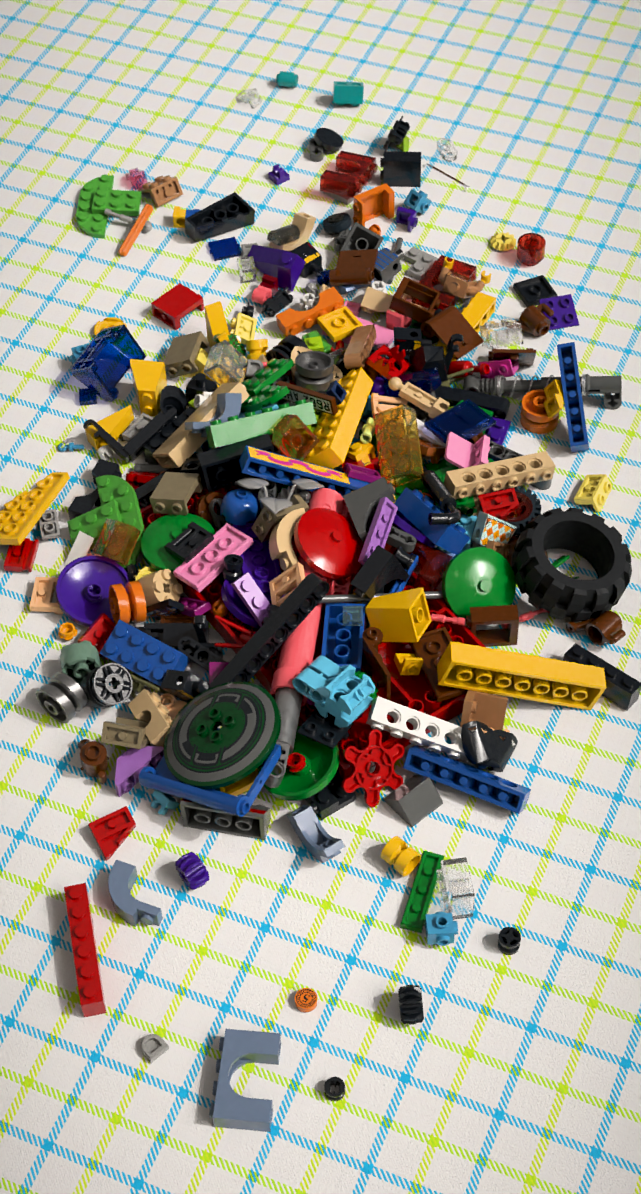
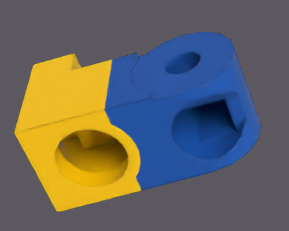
M174 206L173 227L185 228V219L201 210H184L179 206Z

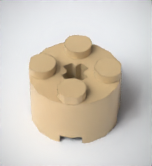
M169 569L159 570L144 575L139 579L144 592L146 607L169 598L178 602L180 594L183 592L182 585L178 583L176 577Z

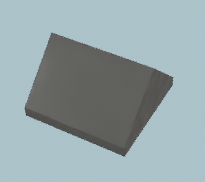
M355 222L346 236L340 251L378 249L384 238Z
M414 775L384 798V801L411 827H414L443 804L430 777Z

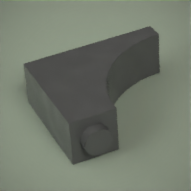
M385 477L343 496L363 544L365 543L380 498L387 497L391 502H395L393 496L396 493L391 482L387 483Z

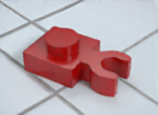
M130 471L126 473V481H137L145 484L160 473Z

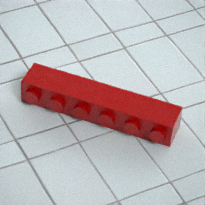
M86 883L64 887L82 1012L84 1018L104 1014L107 1012Z

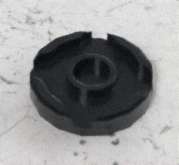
M319 128L314 134L315 142L319 146L323 145L324 149L328 151H339L344 143L338 133L328 128Z

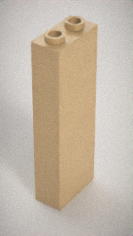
M240 382L222 383L185 422L209 421L217 410V394L242 393V403L250 395L246 391V387ZM184 422L152 455L162 468H179L207 440V437H201V433H192V430H185Z

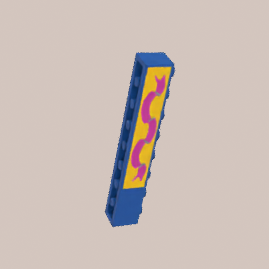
M247 445L239 459L242 473L289 486L293 485L292 480L311 479L324 485V488L337 491L342 497L370 484V482L347 477V474L341 471Z

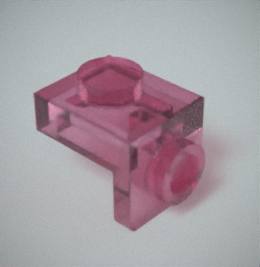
M133 168L129 170V173L125 174L126 179L131 181L134 190L142 188V185L147 183L144 170Z

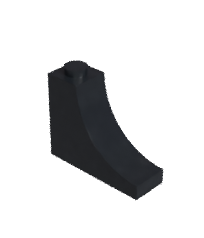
M378 545L350 584L354 587L355 590L353 592L361 598L366 596L371 600L387 583L396 579L406 582L409 574L392 553Z

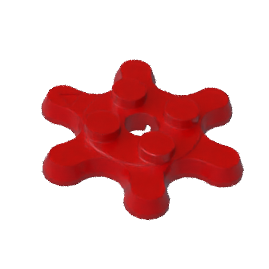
M373 729L367 733V743L362 750H358L354 746L346 747L343 750V756L347 761L351 762L352 772L342 781L343 790L347 793H352L357 788L362 787L365 791L364 800L369 807L377 806L380 800L379 794L383 787L389 786L396 790L403 784V778L394 771L395 762L404 755L403 745L394 744L390 748L385 749L382 746L381 731ZM371 762H374L375 770L370 773L368 772Z

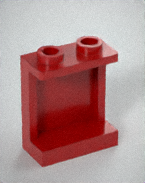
M179 283L151 303L152 313L154 317L177 330L181 327V318L195 308L200 311L204 310V300L201 295L196 294L188 287Z

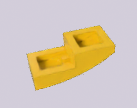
M554 379L544 388L547 400L543 404L548 418H552L563 408V389L560 380Z

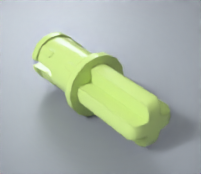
M369 417L366 424L363 425L360 436L361 442L365 444L371 442L375 434L376 418L374 420V418Z

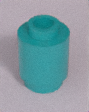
M280 71L277 74L276 83L282 87H297L298 75L293 72Z

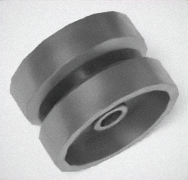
M307 351L299 354L295 359V385L316 392L327 390L330 383L333 382L334 359L327 353L320 351Z
M56 672L49 679L48 684L42 685L36 692L37 700L43 709L52 718L61 723H68L75 716L76 712L80 711L88 703L87 696L80 685L62 672Z

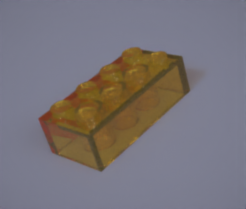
M401 404L374 414L381 477H385L387 483L391 482L393 487L421 479L423 465L415 409Z

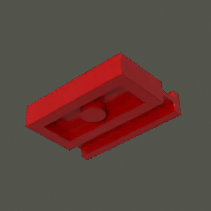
M25 538L20 545H9L4 562V570L18 572L28 570V572H32L39 546L38 539L31 541Z

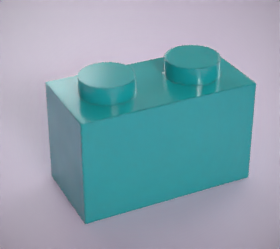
M334 81L333 103H336V105H345L346 103L352 106L363 104V82Z

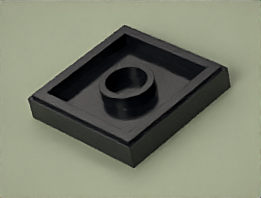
M543 275L513 284V289L526 307L540 305L539 299L558 296Z

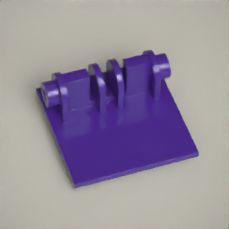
M571 294L539 299L540 304H547L554 311L551 317L542 311L551 321L549 330L579 325Z

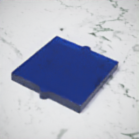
M235 237L208 242L209 251L214 261L242 256L240 244H237Z

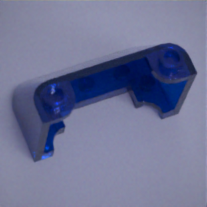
M125 324L109 327L98 332L72 365L70 372L77 380L104 401L112 402L118 397L119 393L115 386L127 370L131 368L130 359L144 360L146 355Z

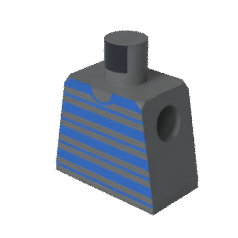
M388 248L379 250L374 267V278L387 283L401 271L400 260L405 257L403 251L398 249L393 253Z

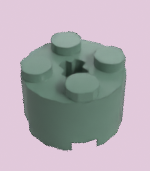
M84 640L80 643L63 646L61 649V671L74 679L80 687L84 675L90 670L101 666L99 652L90 641Z

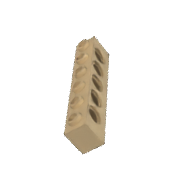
M543 451L447 471L444 485L456 500L550 480L553 478L556 466L548 453Z

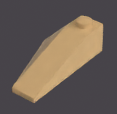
M367 286L360 307L363 308L362 311L372 314V312L386 313L387 310H391L389 307L393 296Z

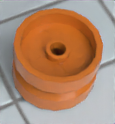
M543 389L532 390L526 393L521 402V425L525 430L535 434H546L553 431L559 421V412L552 418H548L543 404L547 400Z
M138 580L127 582L125 587L121 583L109 586V605L115 625L119 619L129 624L130 620L134 624L146 621V601L142 586Z

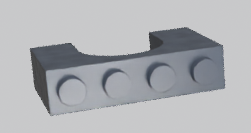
M225 1029V1036L220 1037L219 1051H222L221 1059H217L216 1073H219L218 1081L213 1083V1095H216L215 1103L210 1104L209 1118H213L214 1127L271 1132L272 1100L243 1097L231 1088L230 1080L239 1067L248 1063L279 1065L282 1044L281 1033Z

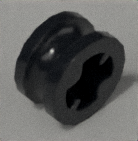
M339 1077L329 1078L324 1085L325 1096L330 1101L341 1100L345 1095L344 1081ZM332 1085H335V1087L339 1086L338 1093H335V1091L333 1093L330 1092Z

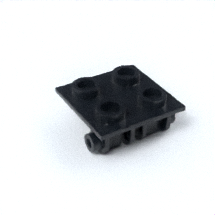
M403 116L399 121L396 120L393 129L389 132L388 140L383 147L385 151L389 149L392 142L396 145L401 144L410 129L409 123L402 121Z
M316 708L297 730V733L334 749L340 740L348 739V730L352 727L353 723L348 727L339 728L334 724L335 717L328 713V717L324 718Z

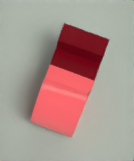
M264 274L262 282L252 293V302L263 305L268 298L272 299L278 291V278Z

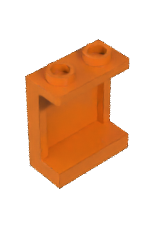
M385 183L354 196V223L357 222L365 227L366 221L383 214L388 219L393 218L395 191Z

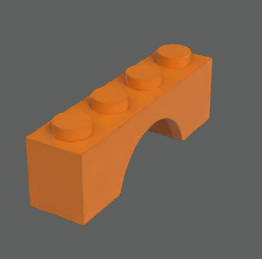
M333 286L319 293V302L312 309L296 311L289 308L277 314V325L285 336L297 335L318 324V317L344 307V298Z

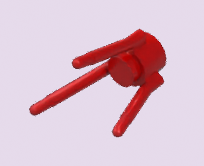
M218 615L214 616L215 619L241 631L240 641L243 643H215V647L242 649L256 633Z

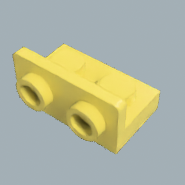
M239 312L236 318L233 317L230 322V327L232 328L229 334L238 335L241 338L240 343L246 345L247 340H254L257 319Z
M586 475L574 497L575 504H592L595 512H600L612 490V485L607 475Z

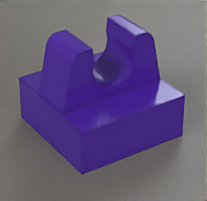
M277 164L268 173V178L276 185H280L290 180V175Z

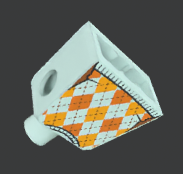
M479 511L472 540L481 544L480 547H485L488 540L507 544L517 527Z

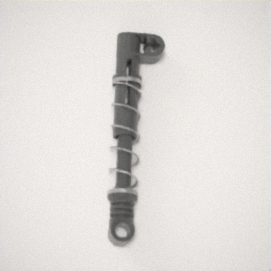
M552 374L549 377H541V380H539L537 375H534L531 380H523L520 375L515 380H506L503 375L495 376L491 380L489 378L486 380L482 378L481 380L476 375H468L464 378L463 390L489 395L491 393V395L502 397L503 393H508L511 398L513 392H524L526 394V392L532 390H544L554 379L560 380L561 385L562 381L561 377H554ZM589 374L579 376L582 396L603 394L604 406L606 408L614 410L621 406L622 376H590Z

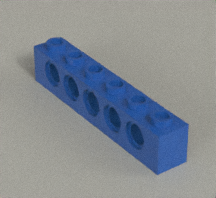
M575 342L558 344L557 351L571 453L589 450Z
M415 745L408 750L403 766L404 769L430 777L434 781L518 814L525 809L531 792L529 788L419 745Z

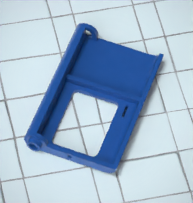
M275 744L272 752L262 763L264 766L246 795H239L237 797L214 789H200L181 783L168 769L164 756L155 769L145 766L141 770L139 783L156 791L243 817L249 812L251 805L281 756V746Z

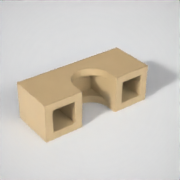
M144 688L128 704V707L135 718L140 721L150 722L145 727V734L150 743L164 748L167 731L174 719L168 715L169 710L161 704V697L153 691L151 693Z

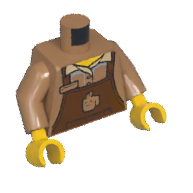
M445 257L443 268L438 277V282L443 286L442 291L465 299L472 298L478 292H481L485 284L490 283L491 273L485 276L486 271H482L481 281L471 279L450 271L453 267L454 259L452 262H448L447 257Z

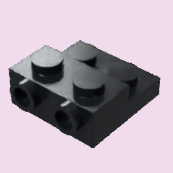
M337 772L325 788L315 795L305 798L308 805L312 806L315 815L317 814L321 820L356 800L354 792L347 793L343 790L341 785L343 779Z

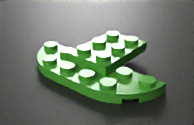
M105 174L90 180L82 187L76 212L79 229L85 231L88 236L105 239L108 215L104 214L105 209L107 208L112 212L126 216H139L142 191L112 190L114 175Z
M103 475L95 478L101 506L67 521L73 547L77 535L81 531L94 538L89 551L98 547L97 541L102 529H107L106 525L111 519L112 521L116 520L108 542L113 561L118 563L127 572L126 566L137 563L136 559L140 551H142L141 538L145 531L138 498L134 488L124 479L115 475Z

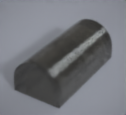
M290 224L270 231L267 240L280 246L299 239L300 230L295 224Z

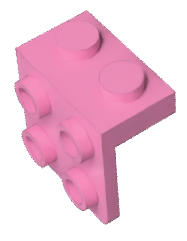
M450 432L447 435L444 458L460 469L486 464L489 461L490 437L483 435L476 443L472 444L455 433Z

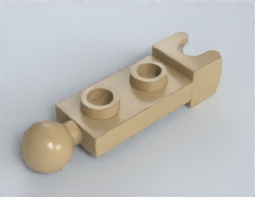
M392 377L389 380L388 385L391 390H400L398 396L429 413L428 416L439 422L442 415L447 412L450 403L440 397L437 399L408 381L403 385L398 377Z

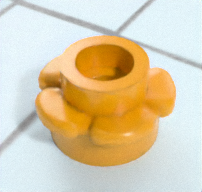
M66 622L59 627L60 632L58 635L61 639L72 640L77 635V629H75L72 623Z

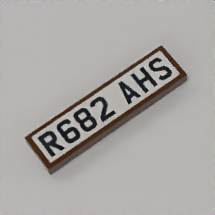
M280 380L276 383L279 386H287L290 393L282 398L283 400L295 403V401L306 399V402H313L315 410L331 415L338 413L336 400L333 396Z

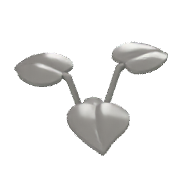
M248 477L235 481V484L245 488H261L264 491L265 497L260 498V502L274 514L292 506L290 498L296 488L305 490L324 488V485L311 479L292 480L293 485L287 499L268 497L266 486L269 485V482L264 479Z

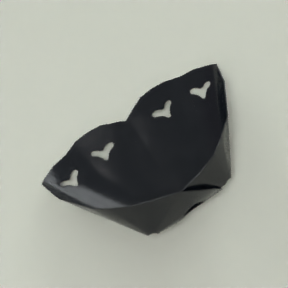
M471 721L462 725V746L468 761L480 770L503 772L518 743L514 734L503 730L493 731L486 724L479 721ZM476 727L473 732L468 730V728Z

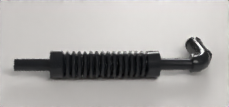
M421 466L419 468L422 474L421 482L440 509L445 512L429 513L428 523L430 525L458 523L461 519V512L456 509V500L433 470H427L425 466Z

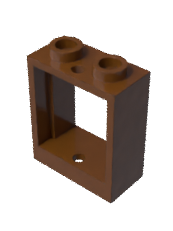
M404 276L392 298L389 309L424 323L434 316L436 312L434 309H438L441 302L439 300L441 292ZM404 294H407L429 304L430 307L426 310L402 299Z
M517 605L470 607L469 615H466V627L485 647L517 645L519 628ZM507 624V629L476 630V625Z

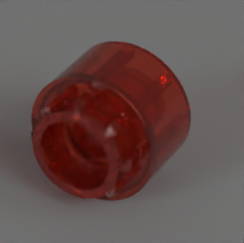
M536 233L521 235L517 243V258L526 266H535L542 261L545 255V239Z

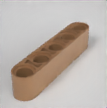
M373 324L356 327L344 353V365L347 370L365 366V362L376 340V329Z

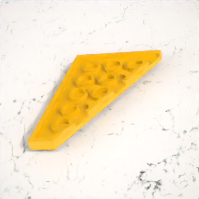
M52 472L43 480L36 483L37 487L29 492L25 490L12 501L4 504L5 508L0 511V545L16 546L23 542L70 479L68 472Z

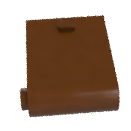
M378 249L340 251L336 269H331L329 272L330 285L371 284V281L374 280V267Z
M452 305L421 324V332L425 337L432 338L436 335L445 347H447L449 339L453 334L463 335L462 342H454V345L459 346V352H454L453 354L456 360L484 342L459 310Z
M492 348V351H488V361L510 359L511 361H518L519 365L533 366L536 356V350H533V348H526V350Z
M370 627L362 635L363 668L368 676H372V680L376 682L375 686L378 688L381 697L390 700L391 674L384 665L382 656L378 653V645L383 640V633L378 628Z

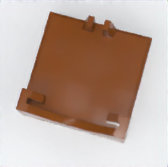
M400 438L397 454L405 456L408 450L421 457L431 456L430 463L438 464L440 457L445 455L446 447L422 439Z

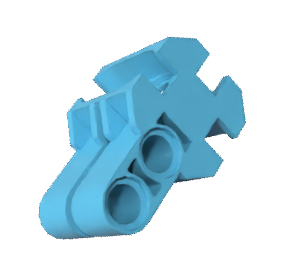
M322 655L318 656L292 680L294 688L315 703V707L321 716L327 718L328 713L335 717L334 724L339 728L348 727L372 704L373 698L369 695L374 693L376 688L371 678L366 674H363L362 679L355 676L356 668L352 665L340 667Z

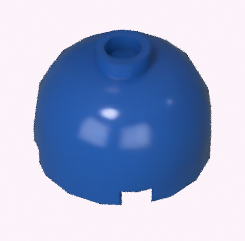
M233 489L222 499L220 514L226 517L225 520L234 525L243 526L251 520L254 522L258 514L257 499L250 491Z

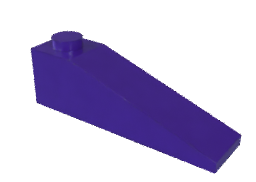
M252 245L246 258L263 274L278 278V287L283 289L288 287V290L292 292L306 263L295 253L259 245Z

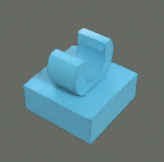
M156 790L152 793L156 799L151 803V807L157 808L161 804V809L158 811L161 815H165L168 808L176 810L180 804L169 794Z

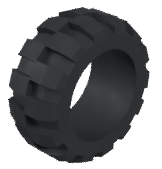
M572 507L566 511H562L561 508L548 510L543 515L540 514L526 524L523 532H521L512 555V570L514 575H516L515 581L521 594L527 593L530 604L538 610L540 608L550 612L548 616L562 620L564 617H570L571 622L585 621L590 619V617H598L604 611H610L624 593L632 574L631 555L628 546L621 543L622 535L614 526L608 527L604 523L605 519L594 513L590 516L584 514L583 509ZM565 549L579 554L593 566L598 579L578 580L561 573L550 563L545 550Z

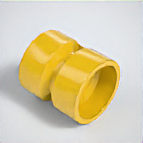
M268 339L246 341V350L249 351L247 362L248 359L257 360L261 354L266 357Z
M395 836L388 841L380 854V857L390 866L394 864V869L404 877L413 872L421 860V855L412 847H408V844L399 836Z

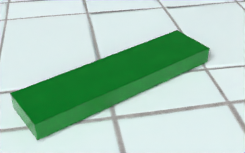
M423 851L400 928L422 933L425 915L428 913L443 865V855Z

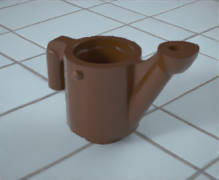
M544 303L537 307L532 305L522 312L518 321L508 319L503 322L502 326L505 329L513 328L531 333L536 337L543 336L549 331L551 321L542 311L549 317L553 316L554 311Z
M609 610L604 611L593 619L578 623H566L568 632L574 633L576 630H585L588 638L599 646L606 642L609 644L617 643L626 635L625 631L622 630L620 616Z
M88 739L81 740L78 743V747L81 749L80 759L82 767L80 769L90 777H98L99 783H106V770L109 759L106 748L99 742H90Z

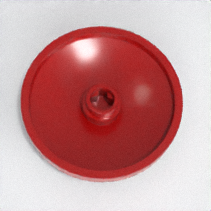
M327 508L310 509L298 519L294 528L295 544L303 560L313 570L332 579H345L359 570L362 565L358 560L364 545L356 528L349 520Z

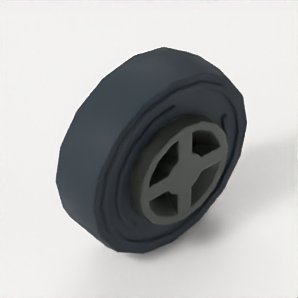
M348 213L333 214L323 221L324 230L331 234L342 232L351 226V218Z

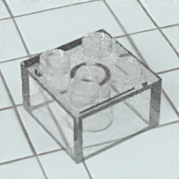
M511 318L502 319L501 323L488 321L485 322V325L480 326L481 338L484 340L482 343L483 347L496 349L523 344L522 326L516 320H511Z
M223 340L210 349L204 373L219 386L222 383H243L248 359L235 349L233 345Z
M467 858L440 860V869L436 870V889L438 894L441 893V912L452 913L453 920L473 917L475 894Z

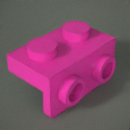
M510 359L484 361L477 364L480 366L481 363H486L490 366L489 374H480L481 379L494 378L498 375H503L504 377L514 376L519 368L518 361H511Z

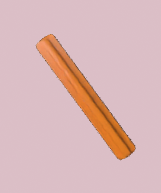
M146 204L118 250L121 256H127L153 211L151 205Z

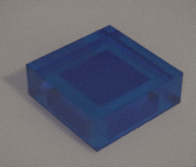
M79 389L80 405L97 404V389Z

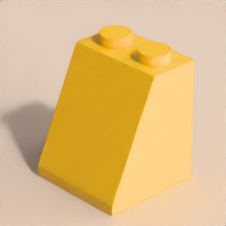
M130 359L133 386L141 414L145 413L149 416H156L159 413L161 391L167 386L165 363Z
M423 587L373 597L365 608V615L368 617L370 627H375L382 631V642L418 643L432 621Z

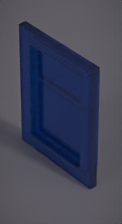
M467 399L424 423V426L446 444L447 435L450 432L465 440H469L495 425L496 420L470 399Z

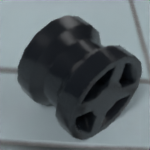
M506 927L500 931L498 948L503 954L513 955L518 952L521 941L519 931L513 927Z

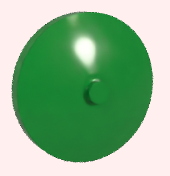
M190 513L187 515L168 514L153 521L144 531L141 538L142 555L147 564L156 571L169 569L173 574V571L184 561L173 554H169L164 546L176 539L188 528L187 525L191 522L196 523L213 535L215 534L214 528L202 517Z
M474 547L459 552L446 566L442 578L444 601L458 618L466 619V615H469L470 607L512 605L516 593V581L512 567L500 553L490 548Z
M296 732L292 753H300L306 758L305 767L295 773L286 767L282 782L278 787L270 788L265 784L264 787L273 796L288 801L301 800L315 795L330 783L337 772L340 762L338 746L336 745L334 749H331ZM261 764L258 767L259 772L261 771L264 765Z

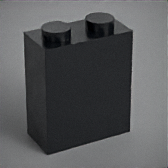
M384 151V158L380 160V167H383V171L381 170L380 180H383V184L386 183L389 187H420L421 152Z

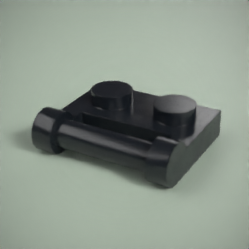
M194 522L188 524V528L171 543L168 542L164 546L169 554L175 555L185 563L191 561L214 540L212 533Z

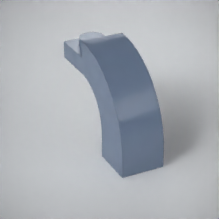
M242 393L217 394V410L215 415L207 422H185V430H192V433H201V437H207L205 426H209L210 421L221 419V422L228 421L227 417L239 416Z
M303 805L287 814L301 842L321 863H325L341 853L340 850L345 847L342 839L334 838L325 831L316 817L312 806Z
M116 860L108 879L109 893L115 911L125 922L135 927L139 920L147 925L154 924L160 926L163 920L161 908L138 901L131 895L132 887L138 878L136 866Z

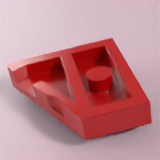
M515 488L478 495L481 511L501 520L519 507Z
M127 806L88 824L106 861L111 858L136 827V823Z

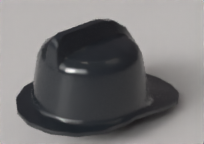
M169 385L164 387L160 394L158 412L161 411L165 414L171 408H175L177 417L186 410L187 400L184 392L176 386Z

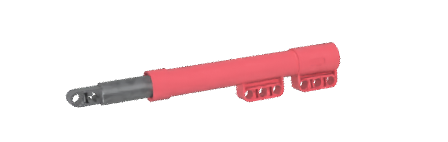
M329 488L315 489L310 493L311 497L309 503H307L309 506L308 510L313 508L333 510L344 516L355 527L341 494ZM299 553L298 562L304 567L305 577L315 573L328 582L329 591L326 595L348 594L351 576L345 579L325 577L313 570ZM318 603L281 645L277 669L273 674L270 694L275 699L281 714V729L276 744L281 746V756L271 772L276 775L270 774L265 782V785L270 788H276L281 784L286 771L288 755L293 752L300 710L307 703L308 698L294 688L292 680L313 662L322 610L325 611L326 603Z

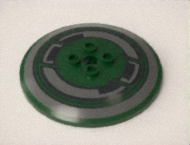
M248 682L224 683L200 693L179 711L167 731L164 742V758L168 769L181 783L200 789L221 788L245 778L266 760L278 740L281 729V714L275 699L264 688ZM222 726L220 730L214 731L217 727Z

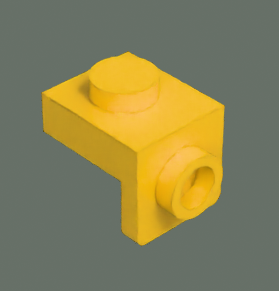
M359 440L349 447L346 456L356 462L368 454L373 459L376 458L375 448L371 443L365 444Z
M395 653L393 659L400 675H419L424 662L422 658L406 653Z

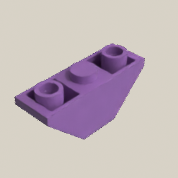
M146 746L142 749L130 748L117 758L114 784L119 797L129 792L139 782V774L145 766H150L154 769L157 767L164 756V748L162 746Z

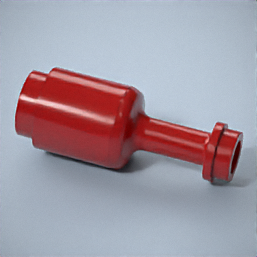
M452 361L447 374L473 367V371L453 378H465L473 373L486 375L490 372V366L486 363H481L480 366H473L470 361Z

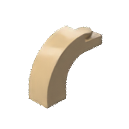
M304 212L295 213L287 234L281 239L271 240L269 246L288 252L307 242L316 218Z
M304 508L288 513L274 527L270 535L269 552L271 559H279L280 566L284 571L298 562L292 548L291 539L294 535L296 522L305 513Z

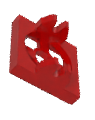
M382 345L365 362L388 380L392 377H401L411 366L410 363L404 360L406 356L405 349L401 352L398 351L399 345L391 349L386 345ZM380 355H386L390 359H385V357L382 358ZM395 362L400 365V370L394 366Z

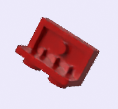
M102 613L77 642L90 641L100 653L116 625L105 613Z

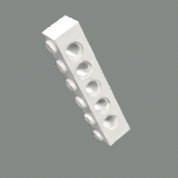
M379 696L373 700L366 724L370 725L372 729L387 731L395 738L403 737L409 739V742L414 745L422 744L428 746L429 750L433 752L447 753L450 758H461L466 760L469 765L474 766L468 761L463 750L462 727ZM387 715H391L394 718V723H390L387 720ZM406 722H410L413 725V730L407 728ZM425 729H429L432 732V737L426 735ZM445 736L451 739V744L446 743Z

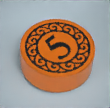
M302 988L295 994L297 1009L302 1012H310L316 1008L317 994L314 990Z

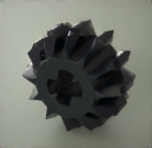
M406 985L400 987L398 993L402 1023L409 1025L422 1023L424 1012L420 986Z

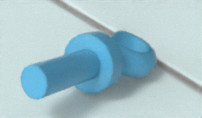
M72 442L69 445H65L64 448H61L62 443L58 445V450L61 452L67 449L69 451L84 449V445H74Z

